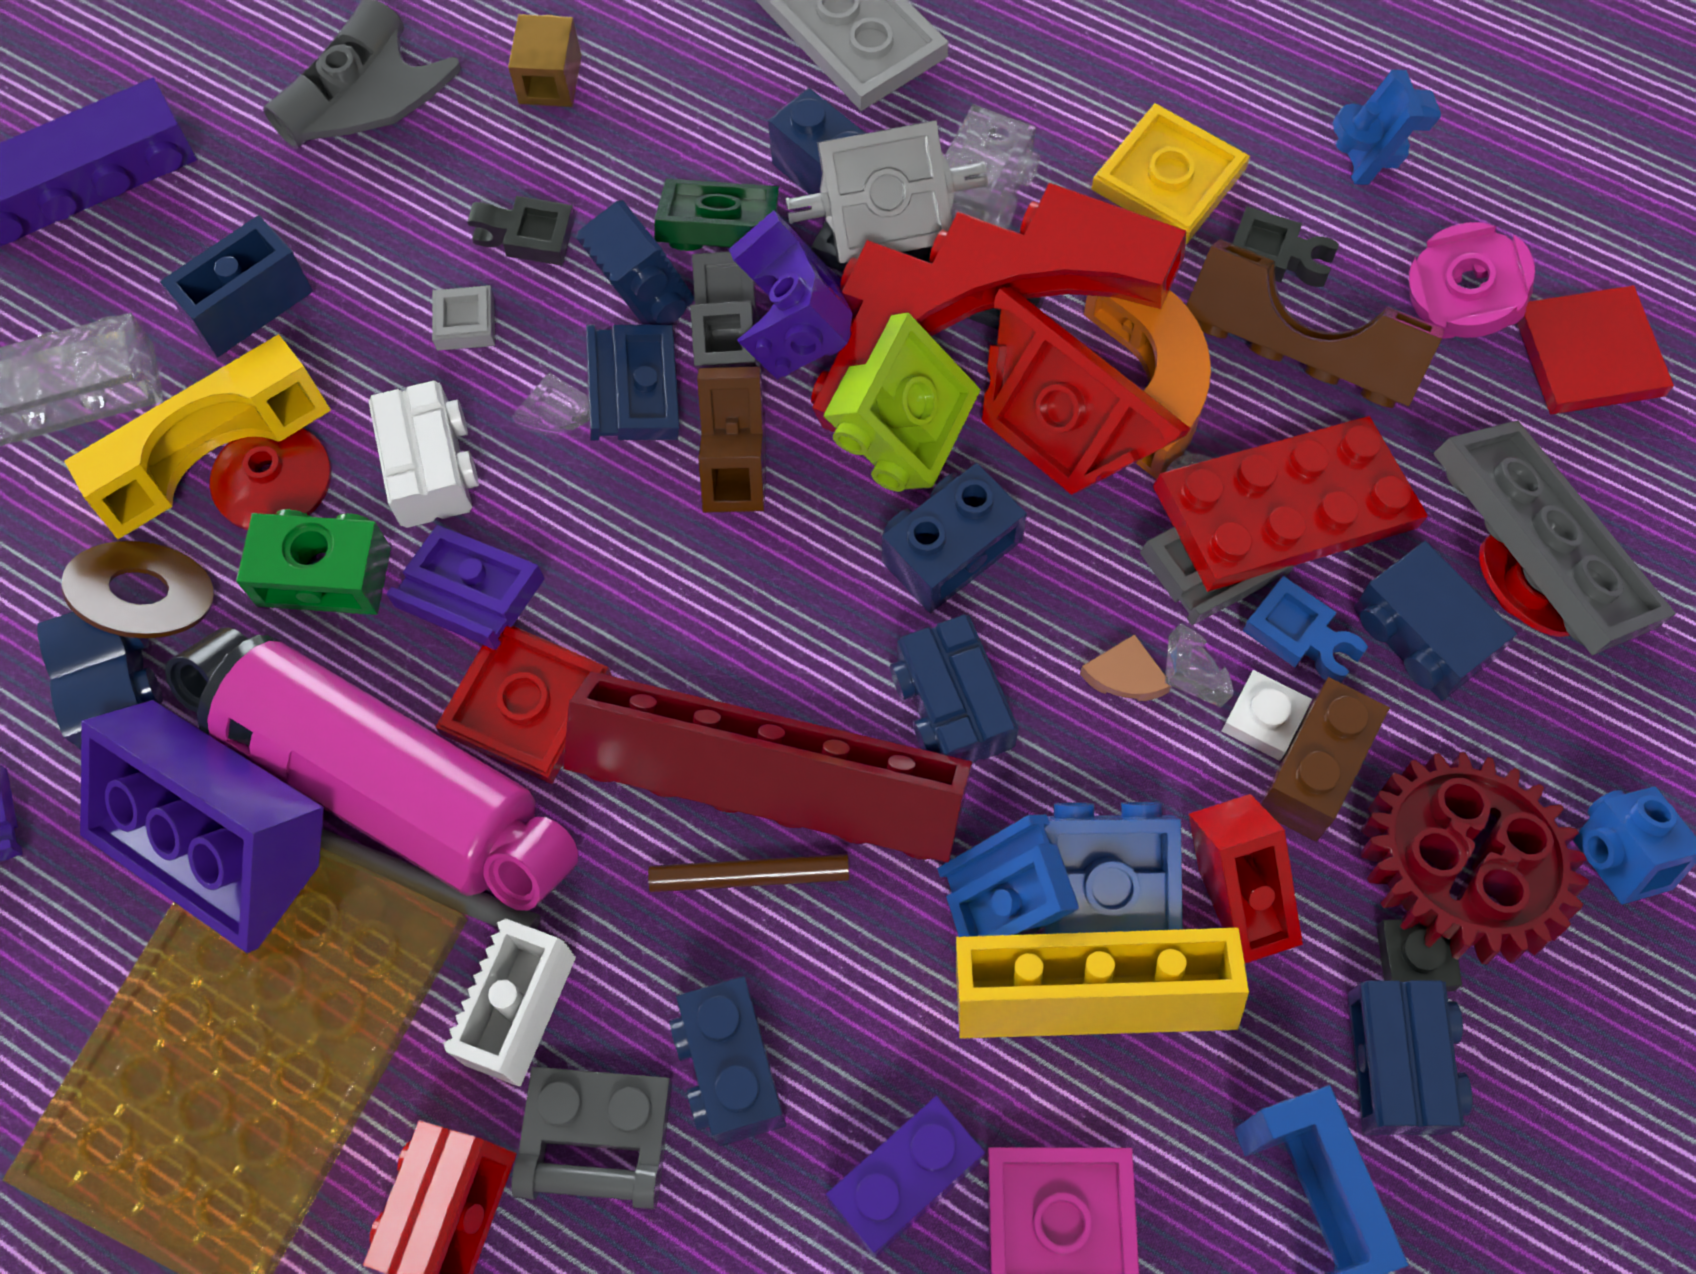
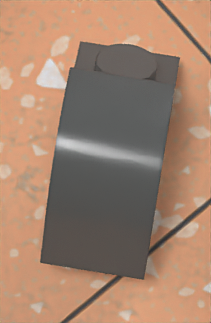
M730 252L692 254L695 305H690L695 368L699 370V368L759 367L760 363L737 340L759 321L756 308L755 282L733 261Z

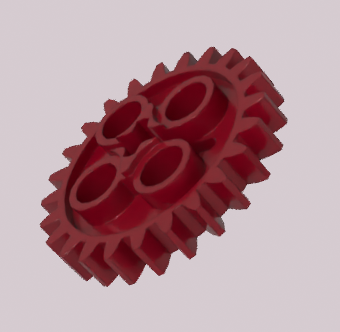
M1460 752L1450 766L1440 753H1435L1425 767L1416 760H1413L1401 775L1397 773L1392 774L1368 807L1371 815L1361 827V832L1371 839L1360 852L1361 857L1379 862L1367 877L1368 882L1372 884H1388L1390 892L1380 903L1382 907L1388 908L1402 905L1407 911L1400 925L1402 929L1406 930L1420 922L1427 927L1425 934V945L1427 947L1433 946L1443 936L1450 939L1452 958L1459 959L1470 946H1474L1481 964L1486 965L1499 952L1509 963H1514L1527 950L1536 955L1552 940L1555 941L1571 925L1569 920L1582 909L1583 903L1576 896L1589 883L1587 878L1575 872L1587 860L1584 853L1567 848V845L1579 834L1577 828L1558 827L1555 822L1556 818L1564 810L1563 806L1560 804L1543 807L1538 802L1544 789L1541 784L1532 786L1525 791L1518 786L1520 770L1517 768L1512 769L1505 778L1496 775L1494 760L1491 757H1487L1479 769H1473L1466 752ZM1492 813L1497 819L1493 830L1481 845L1479 852L1472 862L1474 871L1462 883L1458 891L1457 900H1454L1449 894L1456 876L1466 865L1475 848L1473 840L1483 830L1488 821L1489 814ZM1423 858L1433 863L1436 868H1433L1429 864H1427ZM1487 894H1490L1493 898H1495L1499 904L1491 900Z

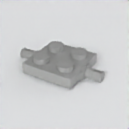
M937 121L817 142L822 169L820 193L786 198V207L788 210L810 206L809 209L788 212L790 224L825 217L833 232L837 260L841 264L849 262L853 257L858 259L867 240L899 252L933 246L938 233L942 229L948 231L952 224L951 209L954 192L988 186V176L983 175L964 179V177L986 173L987 169L984 161L950 168L941 152Z

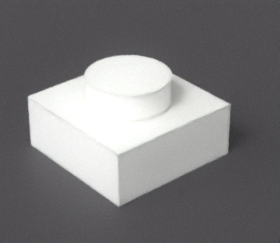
M1253 670L1222 732L1281 761L1312 699Z

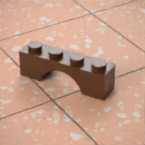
M1221 239L1210 247L1186 305L1204 333L1226 339L1229 333L1251 341L1249 349L1264 358L1282 361L1285 355L1306 364L1304 372L1311 377L1334 385L1338 384L1340 379L1362 387L1361 396L1375 404L1388 408H1394L1396 402L1408 407L1410 406L1437 351L1445 330L1388 306L1370 322L1349 331L1325 332L1310 328L1293 317L1282 303L1276 287L1275 261Z

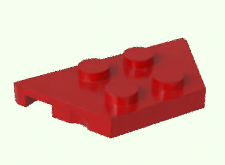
M1012 287L999 289L994 302V308L1001 309L997 344L990 345L987 370L990 375V384L984 394L982 422L1072 495L1081 492L1188 434L1191 429L1189 426Z

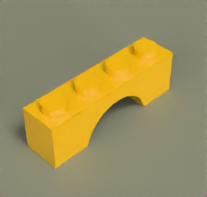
M278 334L76 453L64 462L85 500L114 536L120 539L171 508L175 489L182 476L196 461L210 451L245 437H264L280 442L330 412L331 409L303 364Z

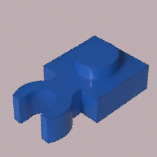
M1285 576L1280 579L1247 620L1243 628V632L1294 668L1307 655L1315 661L1316 670L1325 681L1330 677L1342 683L1349 673L1348 669L1335 661L1333 653H1345L1351 659L1358 662L1368 648L1364 640L1358 635L1347 631L1335 632L1328 626L1337 612Z

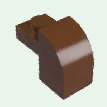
M761 367L699 368L697 384L702 435L698 462L703 513L764 511L766 494L765 411H763Z

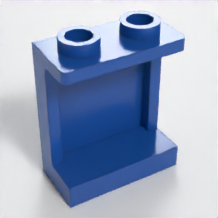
M1330 1085L1264 1108L1234 1129L1245 1157L1281 1143L1285 1144L1335 1263L1334 1270L1326 1274H1388L1409 1266Z

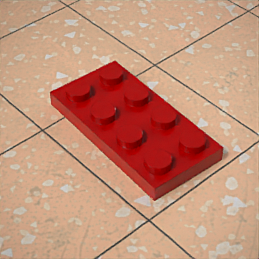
M1370 416L1160 473L1153 485L1207 592L1285 567L1295 566L1418 529L1428 517Z

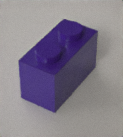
M935 1096L827 1192L826 1197L828 1203L875 1259L978 1166L985 1152L941 1100Z

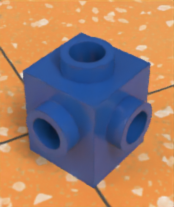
M1656 786L1627 794L1622 790H1615L1600 797L1589 807L1587 814L1590 818L1580 829L1579 834L1573 839V842L1584 853L1588 862L1621 905L1673 890L1696 865L1695 834Z

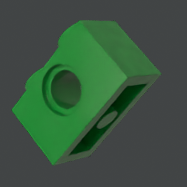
M290 509L279 510L276 512V515L252 513L236 582L257 607L378 615L391 547L375 521L357 514L345 513L338 515L336 518L311 517L303 512ZM326 553L319 562L307 565L309 560L315 555Z

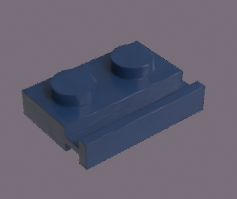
M586 325L590 441H599L600 436H617L618 440H678L679 415L673 325H613V330H595V325Z

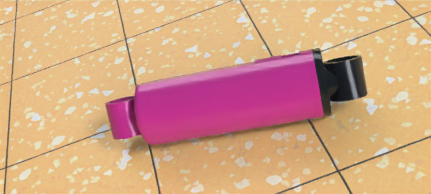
M230 627L219 628L167 662L165 673L171 692L187 709L197 713L198 725L201 731L465 896L480 894L489 888L494 896L506 906L515 910L528 911L536 907L578 863V850L575 841L568 831L556 821L546 817H534L536 802L528 789L272 636L257 635L248 639L241 632Z

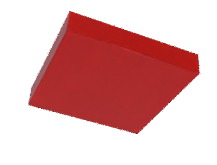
M1634 285L1529 301L1524 317L1517 323L1550 415L1666 397L1674 387Z
M506 626L498 637L501 643L496 650L482 645L435 728L440 735L553 784L564 764L570 699L591 671L609 676L612 675L609 667L515 626Z

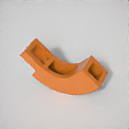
M1171 290L1161 309L1115 297L1087 296L1084 316L1138 358L1146 372L1149 383L1144 392L1191 428L1185 437L1136 462L1138 466L1157 480L1160 473L1167 472L1189 446L1206 401L1210 385L1211 365L1208 345L1203 331L1189 308Z

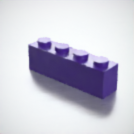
M154 77L0 143V247L198 160Z

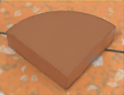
M1135 635L1083 665L1080 672L1083 679L1097 691L1104 694L1108 692L1125 698H1137V701L1159 698L1169 693L1172 686Z

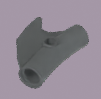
M362 0L350 19L320 56L287 88L263 107V111L278 134L289 145L298 149L311 139L349 135L397 123L431 99L461 71L458 59L455 57L420 67L407 65L401 59L400 36L404 31V25L400 17L387 5L377 0Z

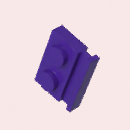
M437 524L402 573L405 578L397 589L391 587L387 592V596L395 608L496 650L501 643L498 637L506 626L512 627L545 578L537 564Z

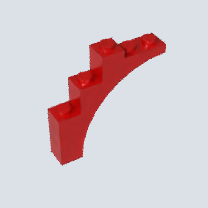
M1049 183L1040 203L1032 201L1029 204L1021 223L1020 234L957 211L949 230L942 229L938 233L931 249L930 263L867 240L858 259L853 257L847 263L840 283L842 294L853 313L852 317H855V319L852 318L850 339L848 344L838 352L830 371L824 370L821 372L815 382L811 395V402L814 404L812 408L822 428L831 432L836 431V428L823 415L849 366L867 363L891 315L909 312L932 337L978 312L994 308L997 292L1001 288L1012 287L1026 299L1066 294L1115 297L1161 309L1185 258L1186 230Z

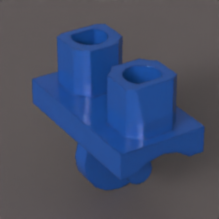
M1392 69L1364 106L1347 104L1334 117L1333 129L1338 137L1336 147L1339 151L1347 153L1350 157L1354 169L1351 177L1355 185H1369L1382 168H1399L1409 156V135L1414 130L1430 131L1441 118V111L1433 91L1414 89L1407 70Z

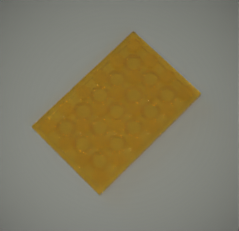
M321 847L317 870L261 946L249 953H245L173 902L2 1180L179 1274H273L468 920L463 914Z

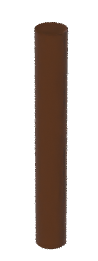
M848 854L655 865L648 868L650 893L849 881Z

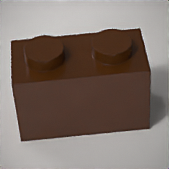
M1328 677L1311 703L1260 804L1278 823L1317 842L1335 820L1390 707Z

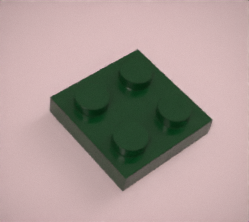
M666 179L654 219V239L656 242L669 243L670 247L682 251L699 250L704 245L727 247L729 250L773 210L778 213L779 186Z

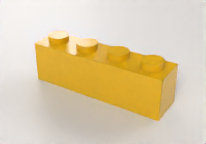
M1239 928L956 937L959 1039L1238 1030L1249 994Z

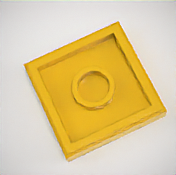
M1154 103L1093 177L1091 190L1126 210L1186 230V244H1188L1247 169L1250 155Z

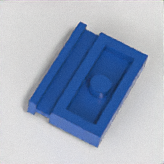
M1027 815L953 858L949 863H945L937 868L940 877H947L952 891L946 898L959 937L1031 935L1079 910L1057 843H1049L1044 828L1050 824L1047 815Z

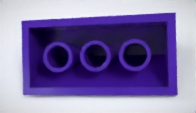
M154 700L82 720L80 836L245 953L258 949L319 867L321 833L323 831V807Z

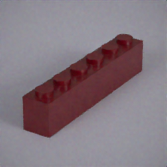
M591 671L569 701L563 769L585 774L599 782L614 781L647 789L660 797H680L711 805L722 812L750 814L774 820L776 823L788 828L803 827L836 835L844 841L854 844L869 843L902 851L915 859H935L949 863L959 827L972 761Z

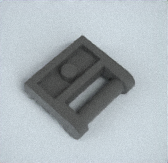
M531 1067L519 1154L516 1158L512 1175L513 1198L536 1199L539 1192L632 1200L633 1208L655 1210L661 1184L672 1090L671 1079ZM547 1143L639 1151L636 1171L544 1163Z

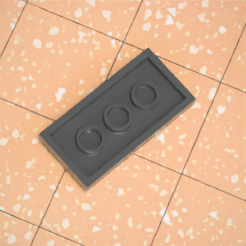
M1518 420L1450 437L1433 453L1445 468L1447 478L1452 486L1468 497L1483 516L1489 533L1495 539L1505 544L1523 567L1525 578L1530 585L1546 596L1563 618L1564 626L1570 636L1580 644H1583L1591 655L1655 630L1676 615L1670 605Z

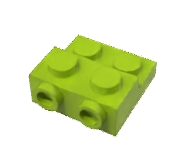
M909 312L891 315L867 363L849 366L823 416L836 428L833 440L840 448L855 455H864L874 465L871 476L880 486L896 492L903 491L904 489L933 488L981 389Z

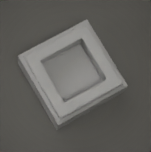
M491 286L433 290L432 340L437 351L495 346V298Z

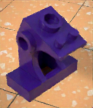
M773 210L736 242L729 251L733 261L774 303L765 316L737 340L776 379H779L824 355H833L839 352L848 344L851 336L850 326L853 313L840 289L841 280Z

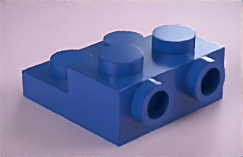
M1069 802L1054 804V816H1047L1050 824L1044 828L1049 843H1057L1079 910L1044 927L1043 934L1183 930L1181 819L1174 815H1162V803L1124 802L1121 803V815L1094 816L1093 803Z

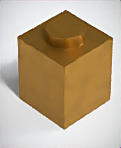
M518 14L508 65L518 103L523 105L573 107L581 61V50L573 17Z

